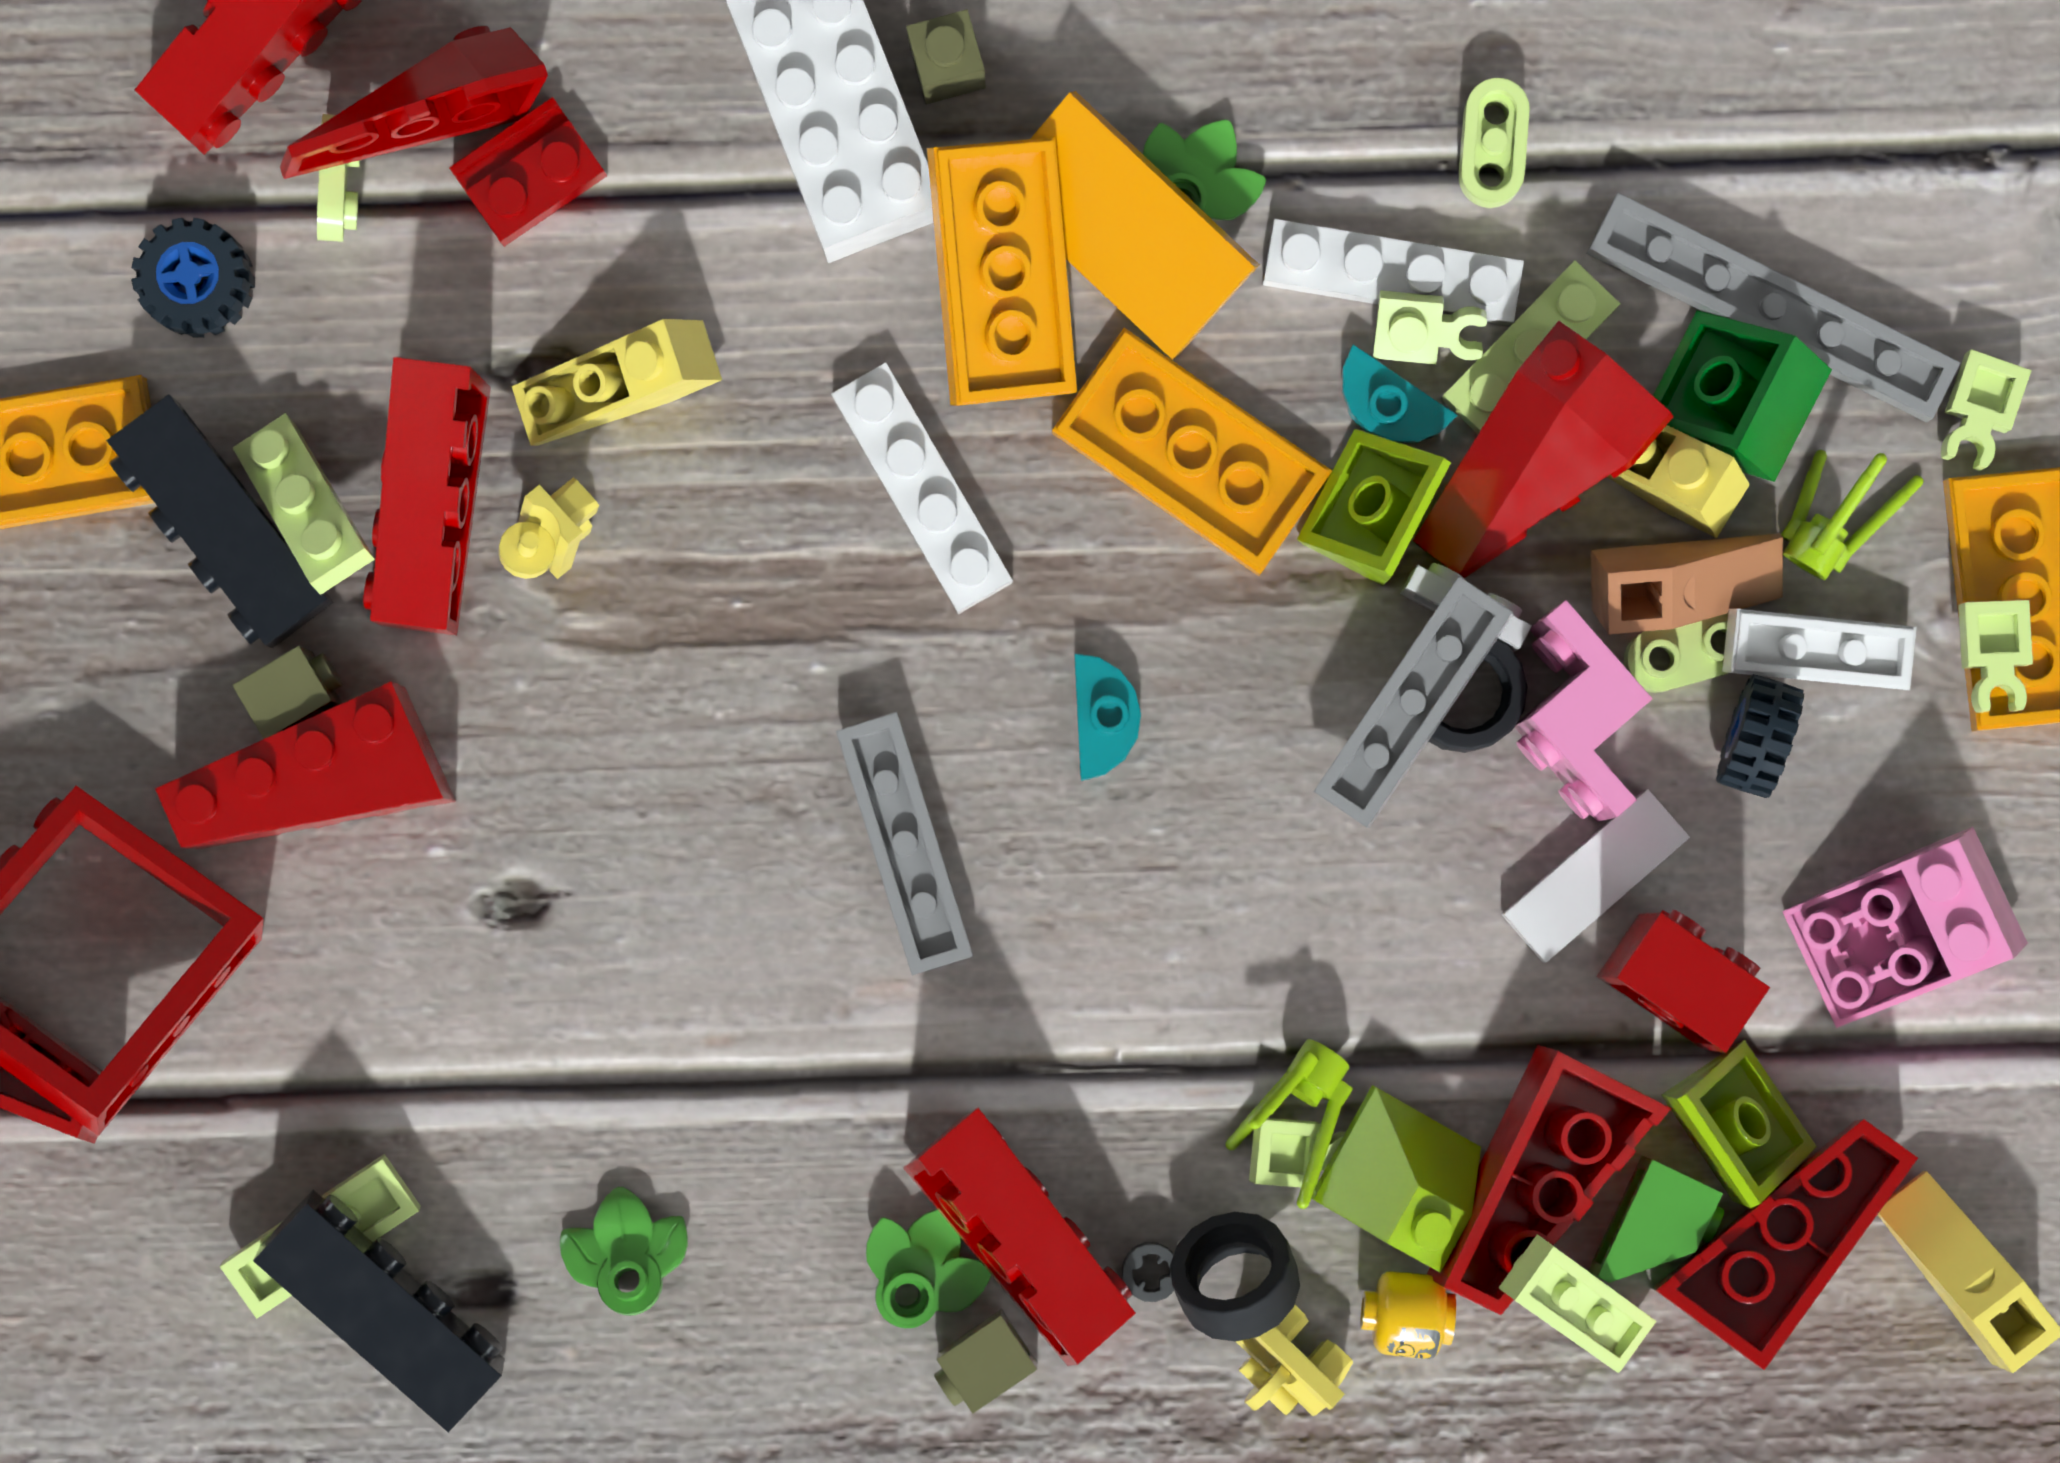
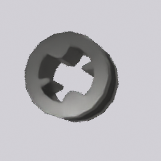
M1144 1242L1134 1246L1127 1253L1122 1264V1276L1134 1297L1144 1302H1158L1166 1299L1174 1292L1170 1264L1174 1254L1168 1247L1158 1242ZM1147 1254L1158 1255L1156 1259L1158 1264L1166 1260L1169 1265V1274L1162 1275L1159 1278L1160 1287L1156 1289H1145L1144 1279L1137 1284L1132 1276L1134 1269L1142 1267V1256Z

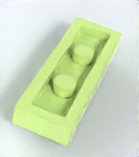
M1574 260L1482 355V358L1478 359L1442 396L1441 400L1479 434L1517 370L1558 321L1587 339L1621 303Z
M286 413L233 447L309 583L320 595L375 560L298 427Z
M385 1154L321 1195L324 1199L329 1195H333L345 1203L358 1218V1222L354 1226L372 1242L419 1212L421 1207ZM281 1223L223 1260L220 1265L221 1270L256 1319L292 1296L253 1262L260 1245Z
M1538 1234L1525 1252L1516 1260L1512 1270L1499 1286V1289L1617 1373H1620L1657 1322Z

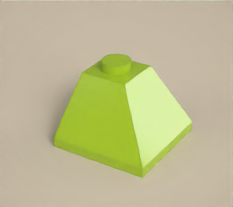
M1372 1085L1320 1177L1311 1199L1405 1254L1441 1272L1472 1216L1481 1146Z

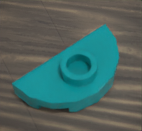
M1352 345L1341 370L1342 394L1350 417L1364 432L1398 443H1418L1438 436L1458 416L1357 346Z
M1074 653L1080 780L1085 781L1105 776L1126 759L1138 739L1141 711L1136 691L1120 669L1100 657Z

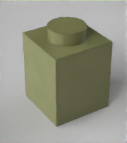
M968 9L906 26L909 48L925 105L986 88L985 69Z
M297 646L232 685L263 739L342 704L335 690L341 687L343 683L330 660L324 653L315 657L312 651L301 646Z
M1000 1309L938 1352L936 1360L942 1369L934 1373V1377L954 1406L964 1401L973 1414L1035 1372L1038 1362L1003 1310Z

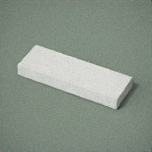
M1729 608L1722 672L1910 690L1917 627Z
M1649 789L1641 792L1636 797L1637 801L1621 815L1610 819L1501 914L1543 963L1548 962L1690 838Z

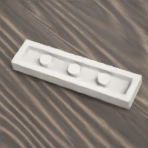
M1274 219L1263 285L1377 305L1380 290L1443 296V314L1452 315L1460 308L1474 306L1486 311L1487 323L1510 327L1515 319L1524 261Z
M885 362L831 393L839 410L957 613L964 612L1012 584L1011 576L887 363Z

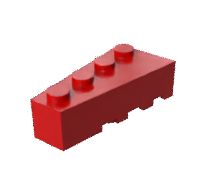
M393 357L386 444L381 463L380 509H377L372 529V543L376 547L375 570L367 575L363 595L364 608L371 610L370 621L380 626L457 636L491 387L471 366Z
M392 681L155 788L180 847L198 850L280 835L286 832L319 828L345 821L456 802L406 688Z

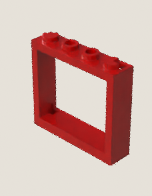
M75 785L63 800L55 797L45 805L34 822L33 828L36 831L21 848L17 845H12L0 856V915L72 832L81 825L223 926L89 1087L0 1024V1066L99 1136L262 940L264 918Z

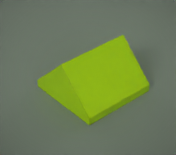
M1354 429L1296 540L1384 586L1398 566L1451 462L1444 457Z
M1745 1040L1734 1045L1727 1053H1722L1661 1094L1732 1201L1752 1208L1761 1204L1817 1147Z

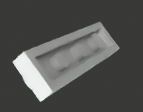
M1458 576L1313 792L1366 828H1370L1515 613Z
M895 712L837 730V737L912 976L973 957L898 713Z

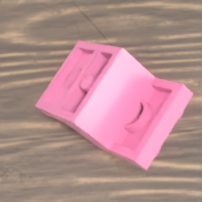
M1565 600L1532 625L1530 631L1537 638L1532 643V647L1541 660L1556 673L1563 668L1570 677L1517 722L1515 729L1521 734L1522 738L1516 744L1525 757L1538 770L1542 771L1548 766L1563 782L1564 786L1558 792L1567 805L1580 818L1585 819L1588 815H1591L1599 822L1618 817L1637 799L1594 750L1653 698L1568 601Z

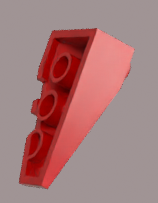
M477 26L464 30L453 38L454 41L441 47L287 146L280 165L282 176L284 179L518 121L527 115L548 77L545 65L511 27L492 32L488 26Z
M1558 321L1515 373L1413 542L1443 566L1466 578L1526 538L1529 528L1559 508L1562 512H1565L1581 501L1578 497L1580 494L1610 474L1614 479L1631 468L1674 416L1610 356Z

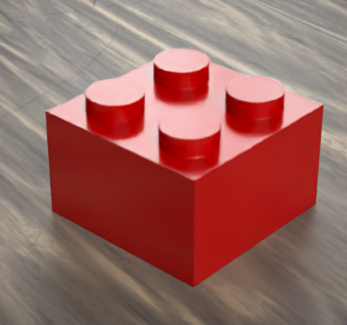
M1673 909L1671 913L1662 910L1659 913L1638 914L1596 977L1701 1049L1727 1053L1770 989L1768 985L1755 977L1761 968L1748 957L1731 947H1727L1724 951L1718 947L1712 948L1701 939L1706 930L1677 910Z

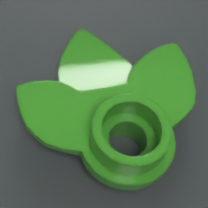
M1225 119L1204 125L1191 133L1185 140L1171 127L1159 123L1151 132L1144 145L1143 155L1183 193L1187 194L1211 219L1234 220L1256 203L1264 189L1266 182L1264 176L1251 170L1235 168L1237 144L1234 129L1229 120Z
M617 1187L600 1204L594 1218V1229H563L560 1235V1251L566 1269L575 1281L589 1287L598 1288L602 1301L611 1310L618 1314L631 1316L647 1311L656 1303L662 1291L663 1277L677 1268L686 1255L688 1233L682 1216H670L652 1222L651 1216L643 1202L628 1189ZM627 1271L638 1272L640 1278L638 1286L631 1292L620 1291L618 1282L622 1274Z
M938 1209L924 1213L912 1223L907 1231L893 1220L881 1217L867 1240L866 1260L872 1272L879 1280L875 1290L876 1305L883 1318L896 1327L915 1328L921 1326L936 1311H962L980 1296L990 1280L991 1273L980 1260L959 1256L961 1237ZM910 1283L918 1288V1298L911 1305H900L895 1300V1293L901 1285Z

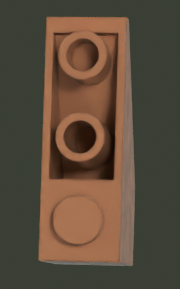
M1779 533L1591 550L1592 611L1606 632L1611 635L1674 629L1727 614L1729 608L1744 609L1783 598V537Z

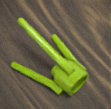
M1817 450L1804 480L1792 518L1781 533L1783 539L1789 542L1783 552V556L1797 567L1821 580H1826L1832 570L1841 573L1850 557L1923 485L1924 480L1921 476L1916 475L1912 477L1843 543L1848 532L1842 527L1876 480L1875 478L1887 462V456L1884 453L1875 455L1831 519L1815 514L1812 520L1807 522L1806 519L1827 459V453L1824 450Z
M1312 1039L1305 1041L1285 1074L1225 1142L1228 1150H1235L1253 1130L1262 1126L1290 1093L1313 1107H1317L1321 1099L1327 1100L1326 1110L1297 1198V1206L1301 1209H1306L1309 1206L1341 1107L1353 1090L1351 1086L1342 1081L1350 1068L1349 1064L1333 1050Z

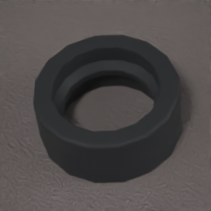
M1496 640L1484 658L1498 674L1502 687L1500 705L1493 717L1483 725L1470 729L1451 727L1442 721L1428 742L1442 750L1467 753L1494 745L1514 729L1525 710L1528 686L1522 663L1510 647L1501 640Z
M1234 1211L1208 1218L1191 1228L1179 1242L1170 1264L1172 1287L1184 1314L1195 1329L1212 1339L1236 1342L1261 1336L1278 1326L1293 1309L1300 1289L1298 1267L1288 1240L1275 1223L1258 1214ZM1249 1253L1262 1255L1271 1262L1269 1275L1257 1288L1244 1296L1222 1300L1208 1298L1199 1291L1203 1276L1213 1265L1226 1257Z

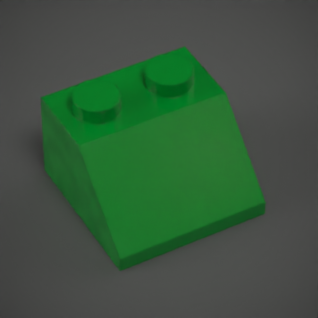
M1697 310L1653 396L1673 414L1674 417L1667 424L1668 426L1734 457L1743 473L1775 482L1832 369L1795 335Z

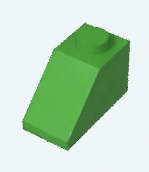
M1641 1156L1588 1271L1594 1276L1611 1283L1695 1253L1701 1241L1708 1244L1713 1239L1721 1224L1724 1209L1719 1207L1718 1203L1723 1193L1653 1159Z

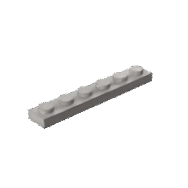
M1617 193L1586 253L1703 312L1795 335L1832 369L1830 375L1926 423L1934 418L1961 363L1620 193Z

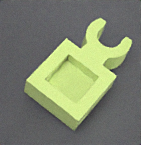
M1380 290L1373 358L1436 364L1438 347L1450 348L1452 353L1461 359H1480L1483 354L1482 342L1466 341L1459 334L1463 328L1469 325L1486 326L1487 313L1479 307L1467 306L1458 309L1452 315L1443 314V296Z
M1972 349L1966 352L1945 413L1962 420L1959 428L1945 437L1941 446V458L1946 460L1954 458L1958 452L1960 442L1967 440L1972 442L1977 449V457L1974 461L1973 469L1981 471L1987 468L1993 461L1996 451L1991 431L1993 429L2005 434L2012 430L2032 370Z
M2029 600L1965 602L1959 604L1962 669L1980 668L1981 679L1975 684L1971 694V702L1975 712L1984 713L1990 711V693L1994 687H2000L2006 691L2009 712L2024 710L2027 693L2024 684L2015 676L2014 667L2033 664Z
M1268 1118L1253 1133L1249 1181L1260 1185L1301 1188L1321 1123L1316 1121ZM1338 1132L1332 1135L1321 1170L1326 1169L1345 1132Z

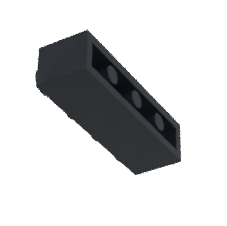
M170 394L106 440L117 454V456L109 461L113 470L132 492L141 486L157 505L148 512L152 520L171 543L180 537L185 541L196 556L188 563L190 569L211 594L219 588L223 590L236 607L227 615L248 643L252 644L260 638L265 646L274 648L334 603L326 592L320 595L309 583L284 537L182 405Z
M313 1189L260 1245L253 1262L449 1433L502 1376L505 1358L499 1354L503 1350L502 1345L480 1324L474 1323L469 1327L451 1311L455 1307L453 1301L436 1284L426 1280L421 1285L403 1269L407 1264L404 1257L390 1243L382 1238H377L372 1242L354 1225L358 1222V1218L345 1203L333 1195H329L324 1199Z

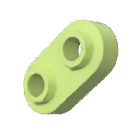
M1491 78L1478 84L1470 93L1463 112L1459 184L1464 195L1472 203L1485 208L1500 207L1511 201L1522 186L1525 176L1530 113L1529 101L1519 85L1505 78ZM1488 106L1500 107L1506 115V121L1501 124L1488 122L1484 116V109ZM1486 167L1496 169L1501 176V183L1493 187L1483 184L1479 178V171Z
M322 114L321 124L325 123L335 115ZM360 160L319 170L317 240L343 242L345 229L357 230L358 192L346 190L348 167H360Z
M1728 613L1674 629L1645 631L1638 634L1630 641L1625 650V668L1646 692L1651 693L1665 692L1729 674L1722 672L1724 654L1717 653L1712 648L1710 642L1711 636L1715 631L1726 633ZM1662 648L1669 654L1670 664L1665 671H1658L1651 666L1649 655L1652 649Z

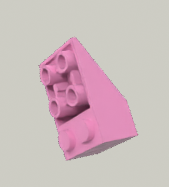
M1974 827L1910 852L1782 911L1836 1028L2011 960L2028 944Z

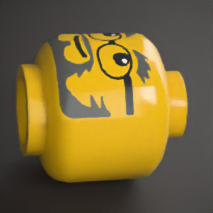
M1386 1271L1378 1280L1376 1292H1363L1360 1329L1372 1331L1373 1344L1380 1353L1392 1356L1431 1359L1438 1354L1442 1344H1452L1456 1322V1294L1446 1293V1288L1434 1282L1431 1275Z

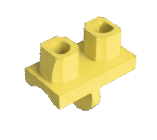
M574 477L551 496L539 484L525 495L518 523L510 526L502 535L498 548L500 562L508 572L520 578H536L545 573L549 568L556 579H559L572 568L580 541L591 532L592 524L589 519L597 513L599 504Z
M1294 1305L1293 1309L1278 1326L1259 1337L1236 1341L1251 1356L1242 1364L1239 1371L1254 1385L1244 1401L1253 1411L1258 1410L1270 1400L1284 1415H1287L1299 1403L1312 1416H1315L1326 1407L1329 1410L1334 1408L1345 1395L1338 1387L1353 1364L1352 1359L1337 1344L1332 1343L1328 1339L1321 1342L1308 1358L1291 1343L1309 1322L1306 1315L1296 1305Z

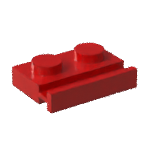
M553 97L449 167L504 247L607 177L602 166Z

